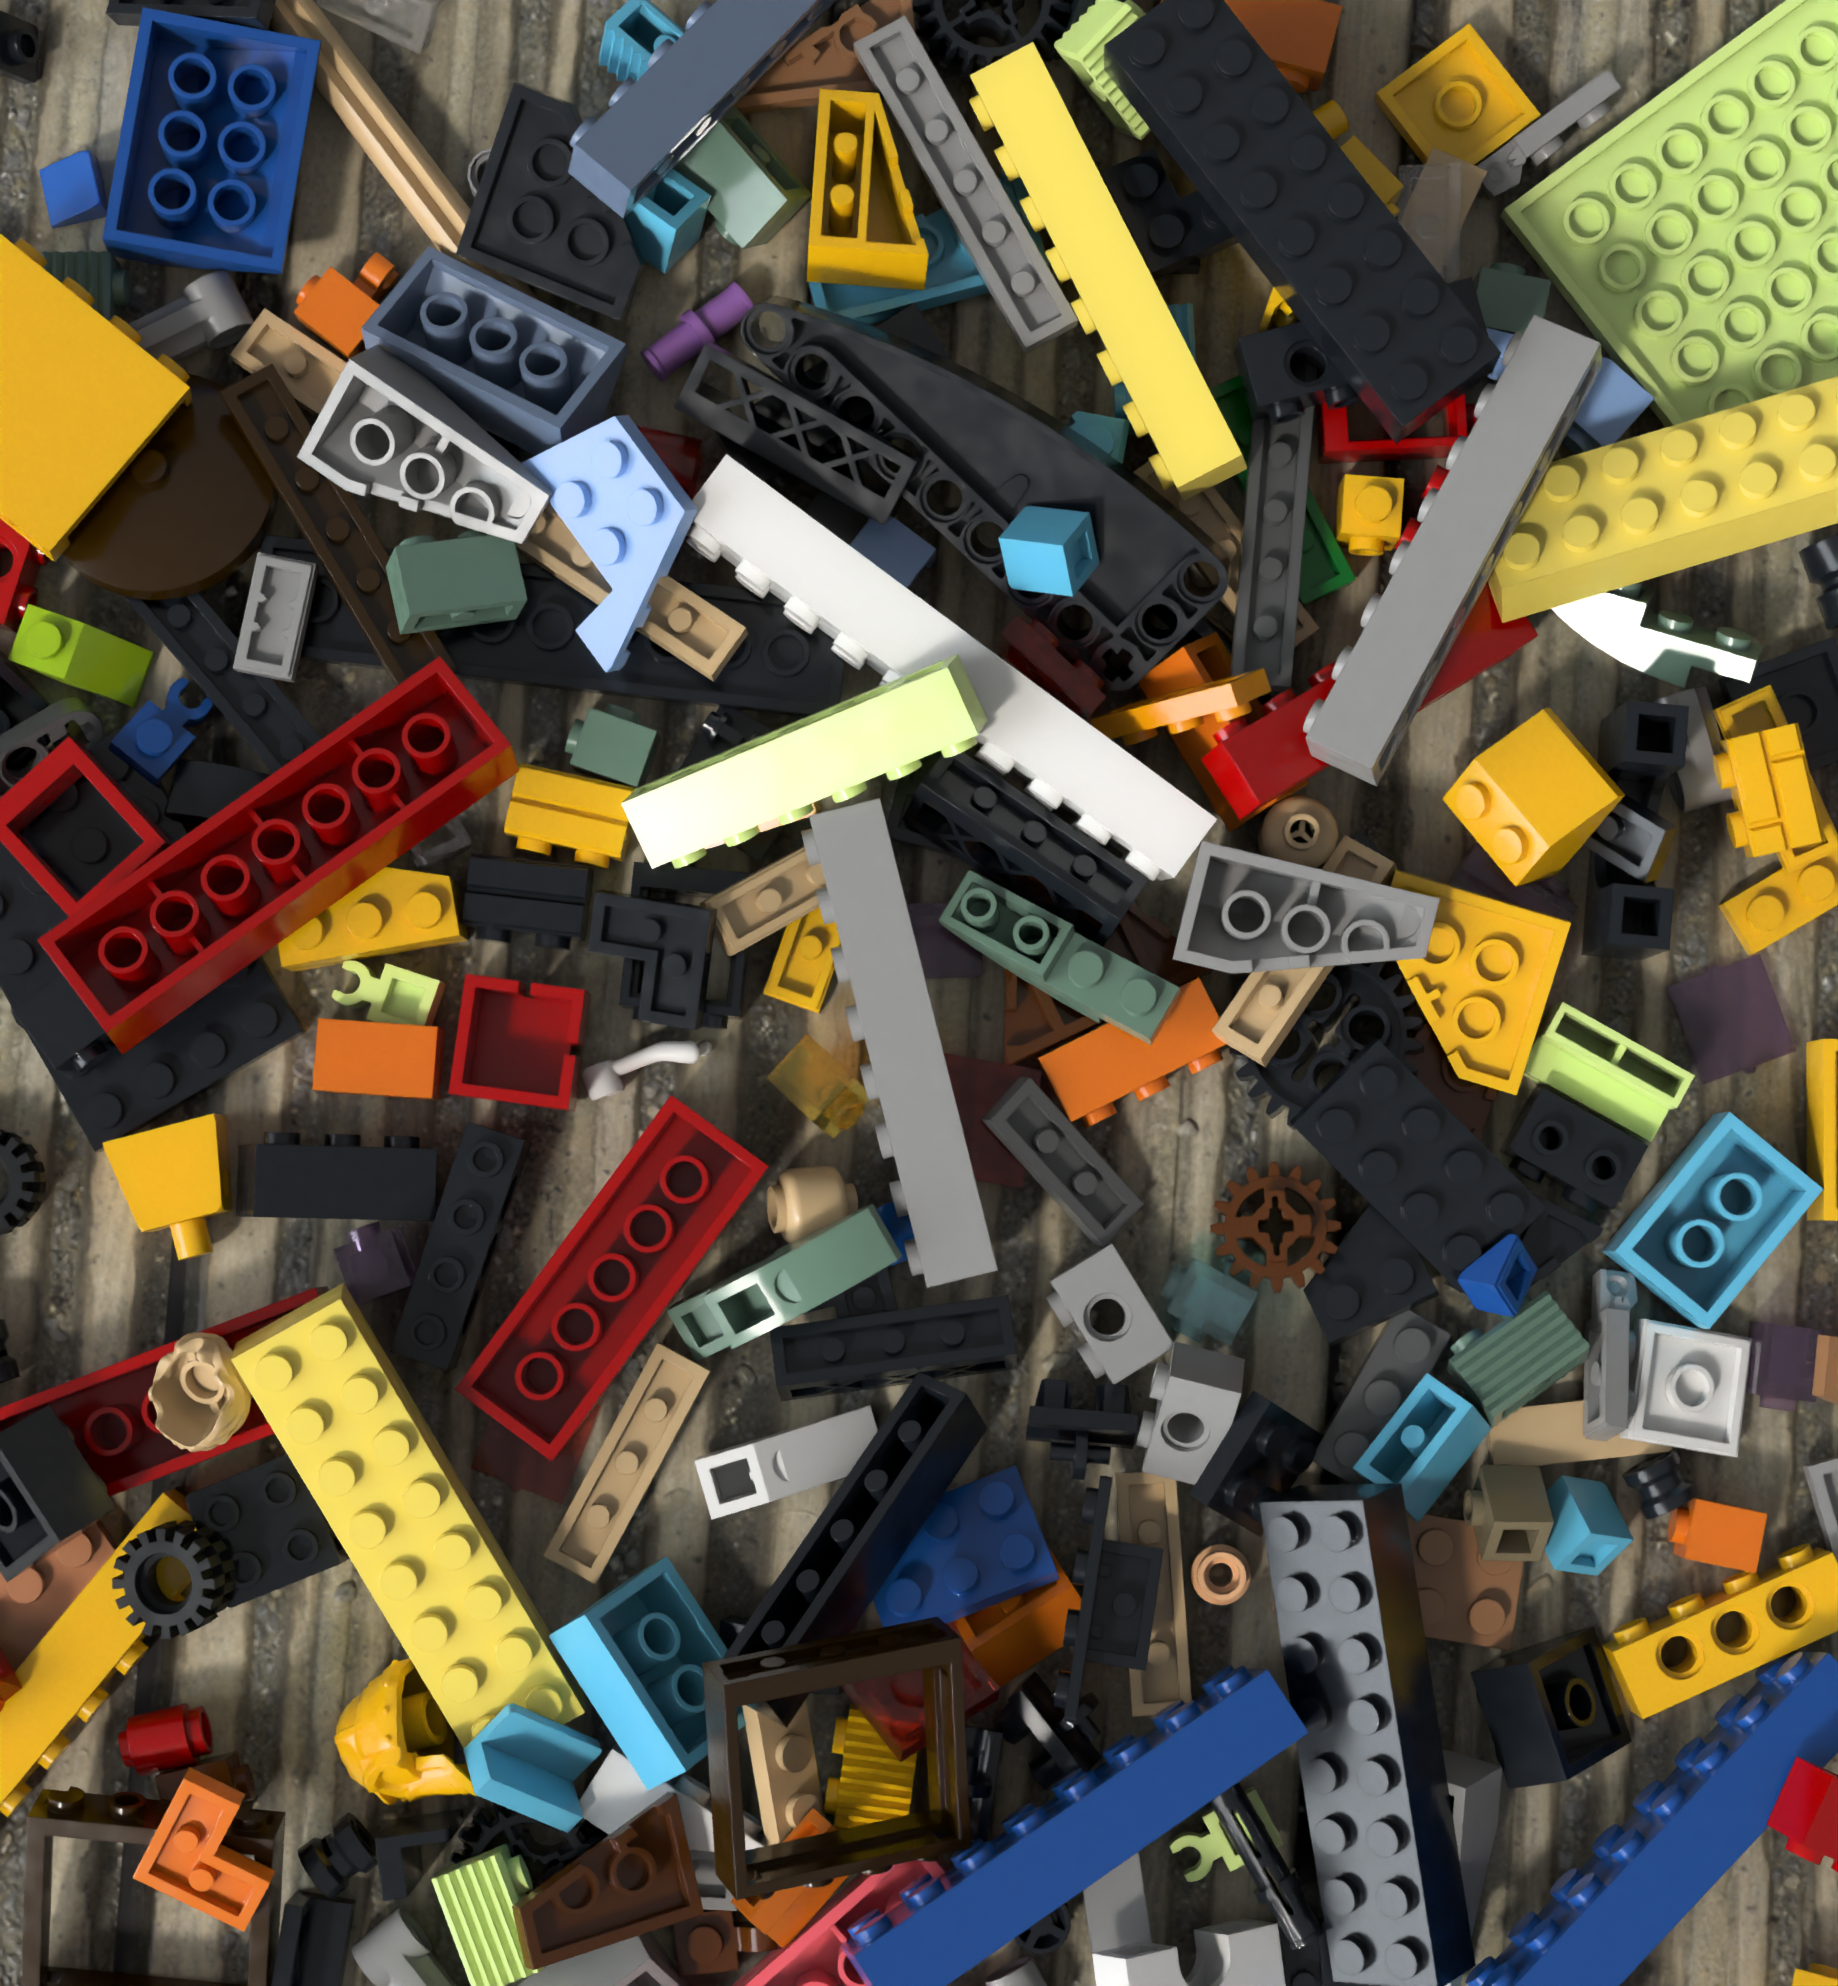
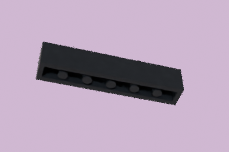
M920 1371L917 1373L722 1659L851 1633L988 1429L967 1393ZM811 1692L746 1706L787 1728Z

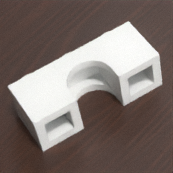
M1241 1918L1194 1929L1196 1960L1191 1973L1186 1979L1181 1974L1178 1950L1174 1946L1143 1941L1092 1953L1096 1986H1286L1278 1923Z

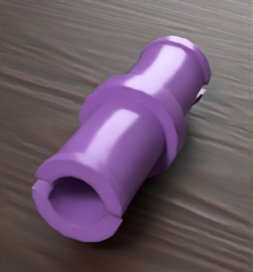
M733 281L728 285V288L695 312L688 309L679 316L681 323L663 335L650 347L644 348L640 352L641 357L658 380L664 382L670 374L698 355L705 343L710 341L717 345L715 341L742 321L746 312L754 307L744 290Z

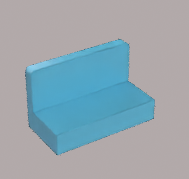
M514 1703L506 1705L463 1749L475 1795L566 1833L583 1818L573 1781L602 1752L597 1739Z

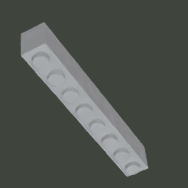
M1533 316L1524 333L1516 331L1510 339L1502 359V365L1506 366L1499 381L1496 385L1488 383L1483 389L1474 410V417L1478 419L1468 438L1460 435L1452 446L1446 461V469L1450 470L1440 490L1433 487L1425 496L1417 520L1421 522L1420 527L1411 542L1403 540L1398 546L1390 563L1389 573L1393 576L1383 595L1375 593L1370 598L1360 625L1364 627L1361 636L1354 648L1347 645L1342 650L1332 672V679L1336 680L1325 701L1319 698L1314 702L1305 719L1303 732L1307 733L1305 739L1312 757L1376 787L1602 369L1600 342L1539 316Z
M878 798L810 815L812 828L801 831L809 865L821 864L827 887L816 890L824 925L836 922L841 946L830 948L839 984L851 982L856 1004L845 1007L853 1041L865 1040L871 1063L860 1065V1070L868 1101L880 1098L885 1122L875 1124V1130L883 1159L895 1158L900 1180L889 1182L897 1217L909 1215L914 1238L905 1240L904 1245L912 1276L924 1274L926 1286L929 1288L998 1271L881 799Z

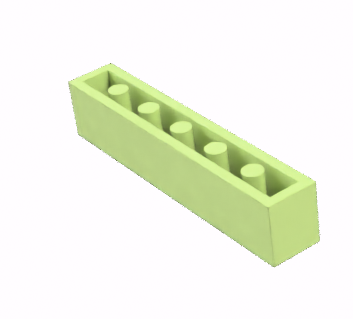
M956 654L640 786L621 805L652 869L670 861L674 868L677 869L704 857L707 854L705 847L724 839L727 847H731L751 839L760 832L757 825L774 818H778L781 825L794 822L814 810L811 803L830 795L835 803L850 799L868 788L865 781L884 773H886L890 781L904 777L922 766L920 759L940 750L944 758L960 754L977 744L975 736L980 733L988 719L961 659Z

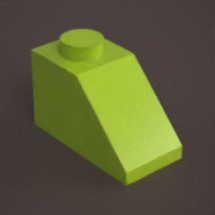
M28 604L8 660L25 671L136 709L155 653L86 623Z

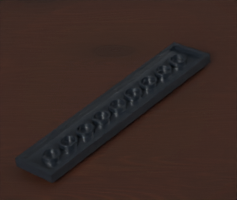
M266 535L262 540L261 553L316 563L320 567L300 660L384 669L308 541L300 538ZM385 548L389 557L394 549ZM520 563L528 600L516 620L434 630L456 666L454 674L457 678L713 707L737 708L740 710L808 717L841 703L845 661L831 650V647L834 645V639L818 627H816L812 634L801 629L783 614L786 603L769 591L764 598H761L746 588L677 581L747 629L748 635L714 682L637 630L634 631L626 648L631 653L625 665L620 670L605 672L575 631L599 605L539 565Z

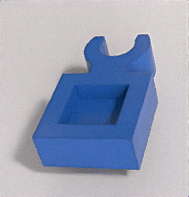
M184 677L171 685L163 710L148 700L110 742L109 750L155 787L193 745L196 737L186 730L185 727H194L203 723L207 719L213 705L212 700L207 697L197 708L190 709L183 706L179 697L184 694L189 684V681Z

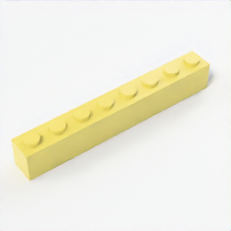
M1034 42L971 74L970 78L978 95L969 99V103L984 132L993 127L996 128L1004 145L995 149L994 152L1009 182L1019 177L1021 178L1029 196L1019 202L1035 233L1046 228L1055 247L1045 251V254L1060 284L1071 279L1081 297L1070 304L1086 335L1096 330L1098 331L1106 350L1096 354L1112 387L1123 381L1132 401L1122 407L1138 438L1149 433L1158 453L1148 459L1163 489L1166 490L1175 485L1182 500L1185 501L1246 470L1247 466L1243 455Z

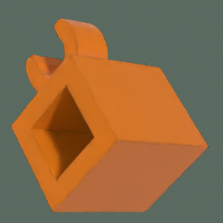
M375 252L366 262L353 284L330 266L322 277L315 275L302 287L296 298L298 307L293 313L305 329L348 362L349 358L366 350L361 327L380 306L377 301L393 287L400 274L395 271V265L378 252Z

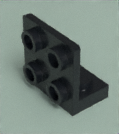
M288 1454L186 1495L185 1501L193 1522H196V1529L198 1530L205 1526L211 1529L214 1533L208 1541L213 1544L222 1540L228 1548L218 1554L221 1562L229 1559L233 1560L234 1569L224 1574L225 1579L235 1580L234 1590L223 1595L230 1600L227 1605L229 1608L337 1566L350 1559Z

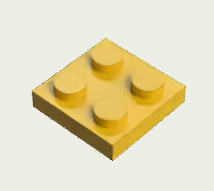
M1470 23L1379 90L1374 97L1376 104L1424 165L1432 148L1435 147L1478 166L1539 120L1541 116Z

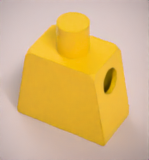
M213 1113L103 1142L107 1158L141 1232H153L170 1228L178 1261L214 1252L206 1218L233 1210L228 1131L225 1115Z

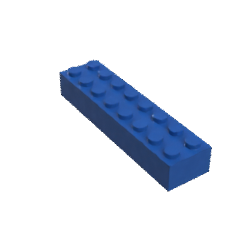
M1793 1651L1760 1666L1755 1673L1759 1681L1744 1697L1741 1694L1733 1696L1718 1710L1714 1717L1718 1724L1703 1740L1700 1737H1696L1678 1752L1674 1758V1763L1678 1767L1662 1783L1656 1780L1639 1793L1633 1802V1807L1636 1811L1621 1827L1618 1824L1610 1826L1595 1840L1591 1847V1850L1595 1853L1580 1870L1572 1868L1564 1873L1550 1890V1894L1554 1898L1538 1915L1535 1912H1530L1520 1919L1508 1934V1939L1511 1943L1496 1959L1489 1956L1482 1960L1470 1972L1466 1983L1469 1986H1620L1767 1829L1768 1825L1766 1823L1796 1757L1798 1756L1824 1768L1838 1753V1662L1829 1652Z
M1229 1665L1216 1672L1201 1684L1206 1692L1205 1694L1186 1704L1180 1699L1158 1712L1151 1719L1156 1727L1147 1734L1135 1738L1131 1733L1110 1745L1102 1752L1106 1762L1095 1770L1085 1773L1080 1768L1065 1776L1051 1788L1056 1795L1053 1799L1036 1808L1032 1803L1026 1804L1010 1814L1001 1822L1005 1832L992 1841L985 1843L981 1838H978L971 1842V1848L957 1851L950 1857L954 1867L940 1877L932 1878L931 1874L927 1873L910 1883L899 1892L903 1902L888 1913L881 1914L877 1908L855 1921L847 1929L851 1938L840 1946L865 1985L947 1986L1308 1734V1730L1268 1669H1247L1245 1666H1241L1234 1670L1232 1665Z

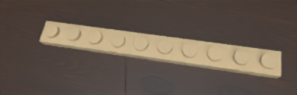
M265 308L230 354L236 364L251 374L273 364L295 402L317 418L347 362ZM548 502L526 542L523 544L515 542L516 550L600 605L612 592V587L550 502ZM668 575L659 578L648 601L651 611L643 627L635 629L713 682L748 635L745 626Z

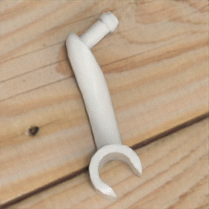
M690 1040L661 1041L619 1059H610L590 1066L583 1071L582 1077L589 1097L595 1101L624 1091L625 1088L620 1076L661 1061L693 1064L698 1061L700 1055H709L713 1047L706 1040L698 1044Z

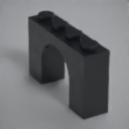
M1627 701L1601 720L1597 763L1625 795L1658 814L1661 797L1668 778L1673 773L1682 769L1685 764L1689 706ZM1590 850L1581 955L1641 961L1670 950L1674 889L1656 887L1655 880L1643 883Z

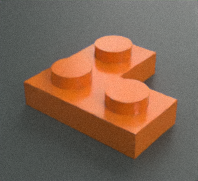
M189 1767L132 1878L245 1932L273 1878L275 1870L220 1844L245 1794Z

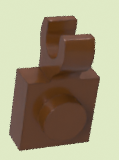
M703 1909L704 1914L673 1924L679 1977L739 1970L741 1967L740 1951L765 1952L778 1949V1944L767 1934L764 1935L750 1921L736 1922L735 1911Z

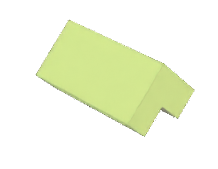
M1564 1002L1557 1003L1548 1008L1538 1027L1523 1074L1528 1079L1643 1143L1652 1142L1668 1111L1678 1108L1695 1077L1690 1072Z

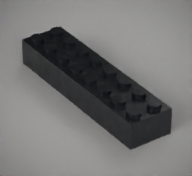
M1164 0L1104 45L1105 72L1396 444L1494 371L1501 355L1499 349L1224 0Z
M1402 1483L1298 1485L1260 1501L1259 1505L1290 1704L1309 1732L1296 1741L1333 1982L1381 1986H1445L1476 1966Z

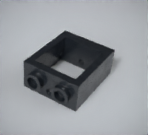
M634 862L631 894L650 897L652 892L709 898L753 873L693 867L675 869L673 865L663 864L652 869L650 863ZM749 947L731 956L727 1001L706 999L702 1027L727 1029L728 1019L742 1020ZM624 957L619 1005L623 1008L633 1009L632 1020L638 1021L644 961Z

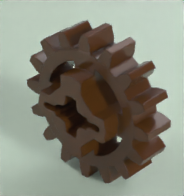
M1271 1162L1268 1176L1260 1178L1256 1170L1251 1166L1246 1169L1247 1185L1242 1187L1232 1180L1226 1184V1188L1233 1197L1230 1203L1215 1201L1214 1209L1225 1216V1222L1210 1225V1232L1217 1236H1225L1226 1240L1225 1243L1215 1250L1217 1258L1233 1256L1235 1262L1229 1270V1274L1232 1277L1241 1274L1244 1270L1251 1273L1250 1289L1256 1290L1263 1278L1271 1280L1274 1294H1280L1283 1279L1291 1278L1296 1287L1301 1289L1305 1287L1303 1271L1310 1269L1313 1273L1320 1276L1325 1272L1322 1262L1318 1259L1320 1253L1326 1255L1336 1254L1338 1247L1326 1240V1235L1340 1231L1341 1222L1327 1220L1325 1213L1336 1206V1201L1334 1198H1327L1321 1201L1317 1198L1316 1194L1322 1185V1181L1319 1178L1311 1181L1307 1186L1300 1182L1302 1167L1296 1165L1290 1172L1289 1177L1280 1176L1277 1162ZM1285 1190L1301 1197L1310 1207L1313 1215H1299L1286 1202ZM1259 1191H1264V1204L1252 1216L1236 1217L1239 1209L1249 1197ZM1272 1201L1277 1202V1213H1280L1282 1223L1292 1224L1293 1231L1283 1234L1282 1241L1278 1247V1256L1274 1255V1244L1270 1243L1269 1233L1259 1232L1258 1225L1268 1222L1269 1214L1272 1212ZM1315 1239L1311 1249L1301 1260L1292 1265H1287V1252L1298 1240ZM1237 1240L1255 1243L1265 1253L1266 1266L1251 1260L1242 1251Z

